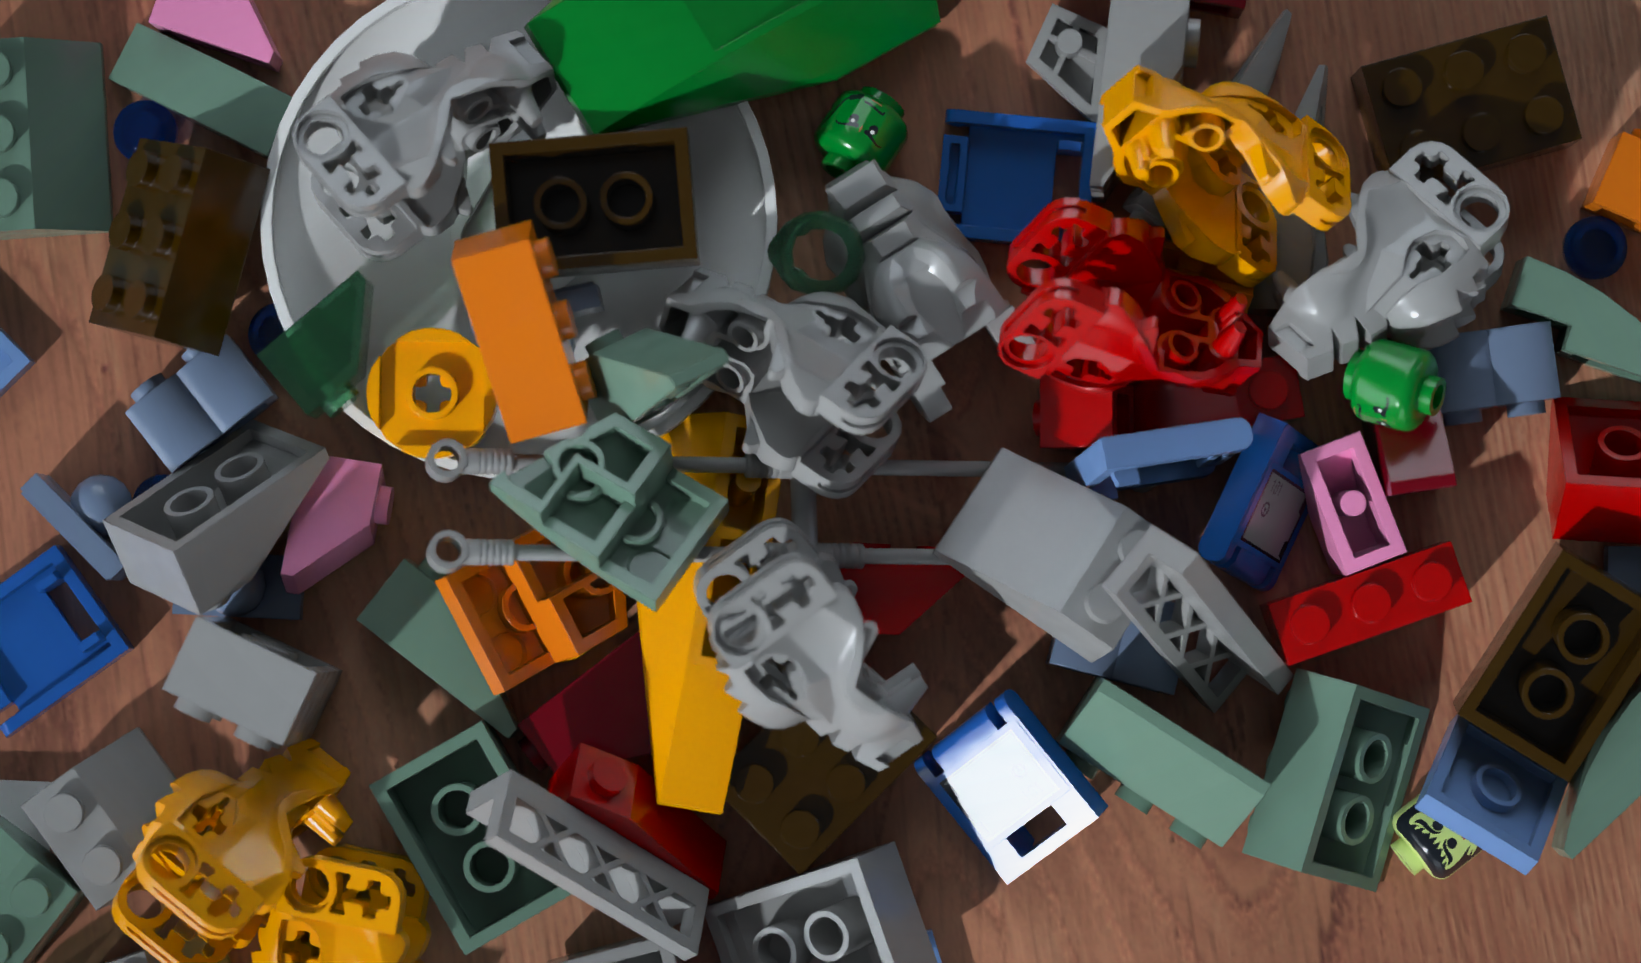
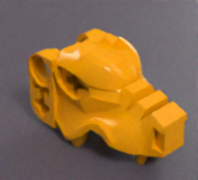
M1136 65L1101 96L1099 104L1104 105L1103 122L1101 124L1113 150V166L1121 181L1127 185L1140 187L1152 196L1175 245L1191 258L1216 265L1217 269L1245 287H1255L1276 271L1277 220L1270 202L1283 217L1294 213L1320 231H1328L1350 214V163L1348 155L1339 140L1310 116L1306 115L1299 119L1276 100L1249 85L1237 82H1220L1209 86L1200 93L1183 87L1175 80L1162 77L1156 71ZM1246 161L1257 181L1242 171V165ZM1261 187L1265 196L1257 188Z
M309 738L287 747L283 755L278 754L265 759L259 769L251 767L237 780L220 771L200 769L187 773L171 782L170 786L173 793L159 799L155 803L157 818L143 824L141 828L144 840L139 842L132 854L136 868L126 877L112 900L111 912L114 922L125 934L161 963H220L232 948L247 947L258 931L257 927H260V924H267L270 911L279 902L290 878L300 879L305 873L304 864L293 840L310 828L332 846L336 847L344 837L341 831L345 833L353 824L351 817L337 797L347 782L351 771L319 747L321 743ZM136 890L150 892L159 900L161 913L157 917L149 919L135 915L128 906L127 895ZM173 913L180 919L174 929L169 931L166 938L162 939L157 933L165 927ZM196 936H199L206 942L202 950L204 955L197 953L190 959L181 952L186 943L184 939L191 941Z
M337 844L336 847L330 846L319 851L316 855H309L301 859L304 867H308V870L305 872L302 895H299L296 888L297 879L290 878L279 902L270 911L267 925L257 927L261 949L251 951L252 963H424L420 957L426 951L431 937V928L426 921L430 893L409 856L349 844ZM331 856H339L346 860L331 858ZM368 861L375 862L377 865H369ZM399 868L406 871V881L415 884V893L406 895L404 884L397 876ZM322 872L327 877L329 887L323 881ZM342 873H346L351 876L350 880L346 885V888L348 889L344 892ZM374 880L380 882L381 886L375 885L372 887ZM369 889L370 898L363 897L362 892Z

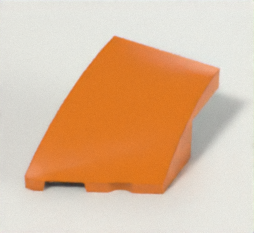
M535 528L511 539L514 540L515 544L555 545ZM514 561V565L511 566L462 565L454 573L446 574L435 580L493 695L510 690L554 663L583 654L628 627L625 594L578 561Z

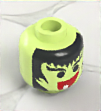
M1418 794L1394 814L1392 824L1399 839L1390 846L1414 876L1422 869H1425L1434 878L1446 879L1483 849L1414 808L1420 795Z

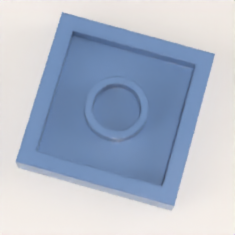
M1456 714L1447 727L1414 808L1522 874L1527 875L1539 862L1568 782Z

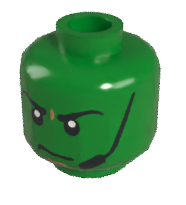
M863 86L860 91H843L835 99L814 132L815 147L824 158L821 162L822 168L836 179L859 163L866 160L870 162L875 159L880 168L887 173L908 139L907 125L902 119L905 114L901 105L886 93L870 86Z
M1377 339L1370 343L1365 350L1358 349L1350 358L1343 380V394L1346 399H1350L1355 415L1361 420L1400 431H1412L1421 425L1427 415L1435 416L1439 412L1446 394V380L1439 377L1438 363L1434 355L1428 350L1387 339Z

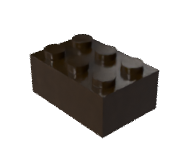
M1547 15L1361 66L1351 77L1377 172L1389 171V168L1411 148L1429 141L1446 144L1480 172L1567 149L1582 139ZM1423 164L1419 165V181L1424 183L1428 179L1434 178L1440 183H1444L1443 165L1438 164L1432 169Z
M687 126L489 143L495 227L499 229L532 220L537 239L548 237L552 245L559 273L558 276L553 278L700 266L690 136Z
M140 138L137 150L132 154L127 164V186L120 211L114 217L109 229L110 247L103 272L95 282L92 290L91 302L93 308L89 323L147 340L219 356L271 169L205 147Z
M1556 541L1454 699L1453 704L1457 714L1565 781L1570 782L1641 672V593Z
M910 711L923 740L889 762V767L877 771L855 760L851 750L847 752L833 745L828 734L820 736L806 721L785 729H768L763 727L734 756L725 800L801 875L937 736Z

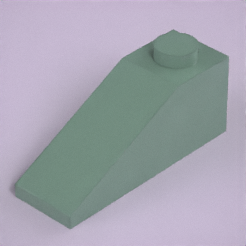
M644 328L625 338L620 329H615L585 346L589 355L585 360L588 361L597 392V398L588 400L589 406L597 421L616 412L639 425L664 412L729 363L730 359L722 348L650 328Z
M426 557L420 565L411 559H403L356 620L508 739L514 737L520 729L518 726L520 722L506 693L493 695L435 583V580L446 574L438 573L432 569Z

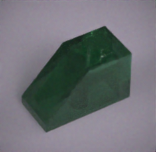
M358 270L257 354L259 359L308 416L315 419L324 412L330 419L334 418L349 407L361 394L355 386L366 377L374 285Z

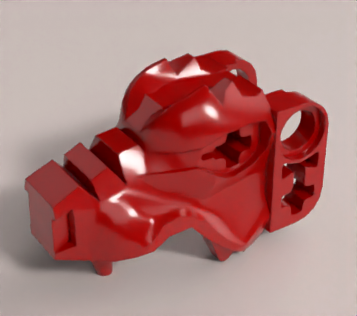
M1061 198L1048 204L1009 246L1007 275L1014 284L1021 287L1020 293L1029 297L1003 322L999 336V357L1011 368L1038 380L1046 374L1078 392L1101 394L1123 388L1134 380L1160 379L1174 382L1177 387L1192 389L1197 387L1201 388L1204 393L1231 397L1237 394V388L1261 368L1263 332L1244 312L1248 304V299L1244 294L1238 293L1232 297L1217 284L1202 276L1182 275L1165 268L1162 255L1165 229L1161 226L1151 227L1144 219L1113 218V212L1079 198ZM1059 229H1068L1062 236V242L1058 240ZM1030 259L1046 261L1052 266L1046 269H1033L1021 263ZM1032 336L1036 337L1037 340L1036 344H1026L1016 341L1014 338Z

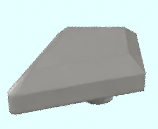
M1052 3L1026 60V64L1089 122L1097 123L1108 28Z

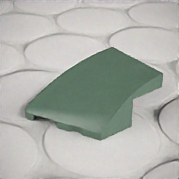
M616 412L589 426L581 436L574 439H564L545 449L544 457L510 475H507L504 471L496 475L490 482L491 491L538 532L592 572L655 612L659 610L729 512V500L673 468L672 447L670 443Z

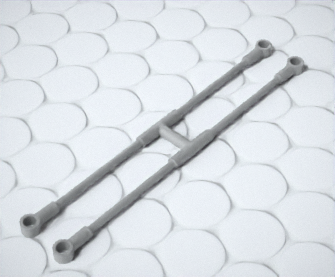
M447 438L439 440L432 445L426 455L425 467L431 478L437 482L448 483L459 478L461 474L497 475L505 471L507 475L513 473V470L522 469L544 457V454H513L512 449L464 448L456 440ZM441 451L452 453L457 459V468L450 471L442 470L435 463V454ZM745 453L744 457L672 456L673 468L681 473H744L745 478L790 479L792 522L800 528L817 553L826 552L831 554L835 558L839 569H862L864 564L949 565L932 553L934 549L865 548L862 543H818L816 492L791 476L792 471L774 469L762 463L756 454ZM842 454L834 465H824L823 468L832 474L838 469L845 471L851 454ZM886 460L872 475L982 477L991 461ZM1070 462L1034 463L1066 477L1064 467ZM1157 485L1135 488L1132 490L1135 492L1144 493L1149 492ZM453 530L440 531L434 535L426 550L428 564L432 569L443 574L454 573L462 565L511 566L514 565V561H577L557 545L515 544L514 540L465 539L463 535ZM445 541L454 544L458 549V559L454 562L441 560L436 554V545ZM765 542L768 554L753 566L747 554L741 557L739 561L746 563L749 568H757L758 565L770 557L778 558L784 554H789L787 546L790 542ZM704 546L693 562L705 563L725 547Z

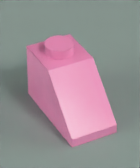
M254 0L155 1L148 22L159 32L279 72L283 60Z
M1360 431L1298 454L1308 514L1331 574L1350 575L1407 552Z
M329 456L328 462L291 519L280 573L286 593L301 594L371 547L375 542L378 524H389L394 501V487L386 486L382 464Z

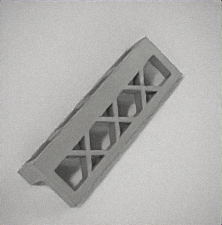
M1151 525L1102 585L1196 699L1213 713H1216L1246 675H1249L1277 695L1294 676L1201 556L1154 525ZM1151 565L1147 589L1131 594L1129 590ZM1176 599L1172 619L1160 623L1164 602ZM1200 630L1196 649L1185 652L1188 634ZM1228 658L1226 664L1209 683L1213 662Z
M512 769L471 791L466 814L488 826L484 843L682 960L686 961L698 955L709 888ZM681 923L680 932L672 927Z

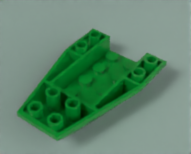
M552 0L525 25L524 29L539 54L553 68L555 80L586 131L591 135L624 132L737 105L746 101L749 102L833 82L932 29L941 21L937 0Z

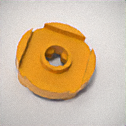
M422 328L407 332L390 345L382 356L378 357L369 373L366 397L372 420L388 441L403 452L415 457L426 459V455L432 445L439 440L447 438L456 440L464 448L477 445L486 435V431L493 423L497 414L498 404L480 348L459 333L451 330ZM437 375L440 376L441 386L451 388V399L441 402L439 411L431 413L428 412L426 402L416 400L415 392L416 388L427 386L428 376ZM441 451L435 454L434 458L445 459L454 455L447 451Z

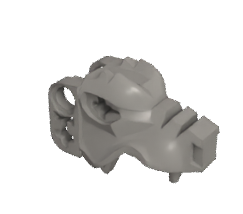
M516 30L492 37L489 52L482 44L465 48V62L454 55H450L435 64V67H432L410 54L389 52L374 55L359 62V70L340 79L342 85L305 112L297 120L293 129L294 146L301 161L312 173L311 189L320 208L367 259L377 262L391 261L425 238L424 236H435L444 232L454 224L458 214L470 216L473 213L466 186L468 158L489 148V143L506 142L522 130L531 139L546 138L547 134L542 124L543 118L540 111L556 91L557 84L551 65L529 44L525 36ZM330 127L336 129L338 136L342 140L324 155L315 154L307 149L310 136L321 128ZM347 171H351L359 177L356 188H354ZM324 188L330 193V195L324 192ZM376 217L384 225L393 221L391 224L394 233L393 237L386 241L379 235L369 239L372 234L365 218Z
M1429 141L1411 148L1389 168V171H1378L1371 174L1363 183L1359 194L1351 193L1349 217L1356 231V245L1345 244L1343 246L1344 257L1337 260L1334 264L1324 267L1301 285L1282 270L1274 275L1272 281L1276 286V290L1272 296L1280 310L1268 326V346L1293 366L1301 377L1308 381L1332 372L1334 358L1340 364L1348 363L1359 347L1365 349L1377 339L1389 338L1398 343L1429 350L1443 346L1460 337L1457 328L1476 319L1473 309L1477 304L1485 300L1486 291L1502 275L1505 253L1500 238L1507 230L1510 206L1507 196L1491 180L1446 144ZM1423 164L1430 169L1438 164L1443 165V180L1456 192L1453 198L1448 195V189L1437 179L1430 178L1424 183L1419 181V165ZM1462 182L1467 184L1459 189ZM1471 203H1486L1494 208L1498 219L1491 226L1485 227L1464 207ZM1488 252L1492 254L1494 260L1490 266L1484 257Z
M875 159L870 162L866 160L826 184L825 191L827 193L829 210L823 236L826 266L838 278L846 297L857 302L859 307L876 318L875 320L886 329L890 325L894 326L924 349L928 358V367L919 388L910 397V400L919 413L931 423L952 409L950 402L941 389V386L946 383L933 364L932 359L985 327L998 348L1000 328L1003 322L1015 311V308L1009 304L1008 300L1002 299L990 281L979 251L968 241L948 215L938 195L917 181L888 175L880 168ZM1032 336L1014 338L1022 343L1036 344ZM885 359L896 377L911 375L909 368L905 364L897 360Z
M701 267L694 270L693 275L667 297L658 326L661 332L724 349L730 362L702 382V384L709 389L728 393L745 405L747 430L742 450L746 454H756L762 463L774 469L792 471L791 476L808 488L826 498L832 499L846 498L855 493L892 455L902 432V423L896 411L917 391L928 367V358L924 349L892 325L886 329L875 320L876 318L864 311L851 298L830 292H814L803 295L787 304L779 303L765 294L754 296L752 286L739 282L729 286L727 276ZM885 359L897 360L909 368L911 375L907 377L892 376L881 368L880 362ZM881 427L887 433L886 437L878 439L864 435L873 433ZM844 449L851 454L845 471L838 469L832 474L823 468L824 465H834L842 456Z
M769 518L758 523L707 560L697 570L693 580V592L703 614L708 620V631L710 633L708 639L713 651L717 653L716 669L729 676V680L724 686L725 692L742 701L738 712L756 724L768 729H785L806 721L820 736L828 734L833 745L847 752L851 750L855 760L877 771L889 767V762L923 740L920 730L910 713L928 688L920 676L921 672L914 663H911L885 680L865 664L863 659L878 633V627L874 621L863 622L862 615L854 599L858 590L853 580H844L835 558L826 552L817 553L804 533L792 521L783 518ZM775 537L780 543L787 542L790 539L793 540L787 546L789 554H784L778 558L774 556L768 558L757 566L758 571L750 576L747 567L739 561L741 557L747 554L752 566L758 563L768 554L764 543L770 538ZM730 574L742 581V583L722 596L716 603L707 598L706 590L709 583L720 575Z

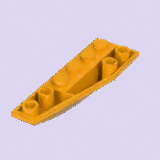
M730 412L691 414L679 426L662 436L661 439L671 444L672 456L744 457L745 452L742 450L747 430L746 416ZM683 473L729 500L728 514L705 546L727 547L758 523L769 518H776L781 479L745 478L744 473ZM773 538L768 539L766 543L772 542ZM692 562L657 612L637 601L656 803L721 815L724 809L742 721V714L738 712L742 701L725 692L724 686L729 680V676L716 669L717 653L713 651L708 639L710 637L708 620L703 614L693 592L694 577L704 562ZM747 567L750 576L758 571L755 567ZM730 574L720 575L709 583L706 590L707 598L716 603L722 596L742 583V581Z

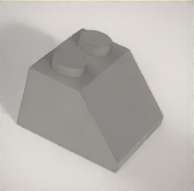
M136 727L68 770L23 803L21 808L97 911L112 904V900L122 883L136 868L132 854L139 842L144 840L141 828L143 824L157 818L155 803L159 799L173 793L170 783L177 778L141 728Z

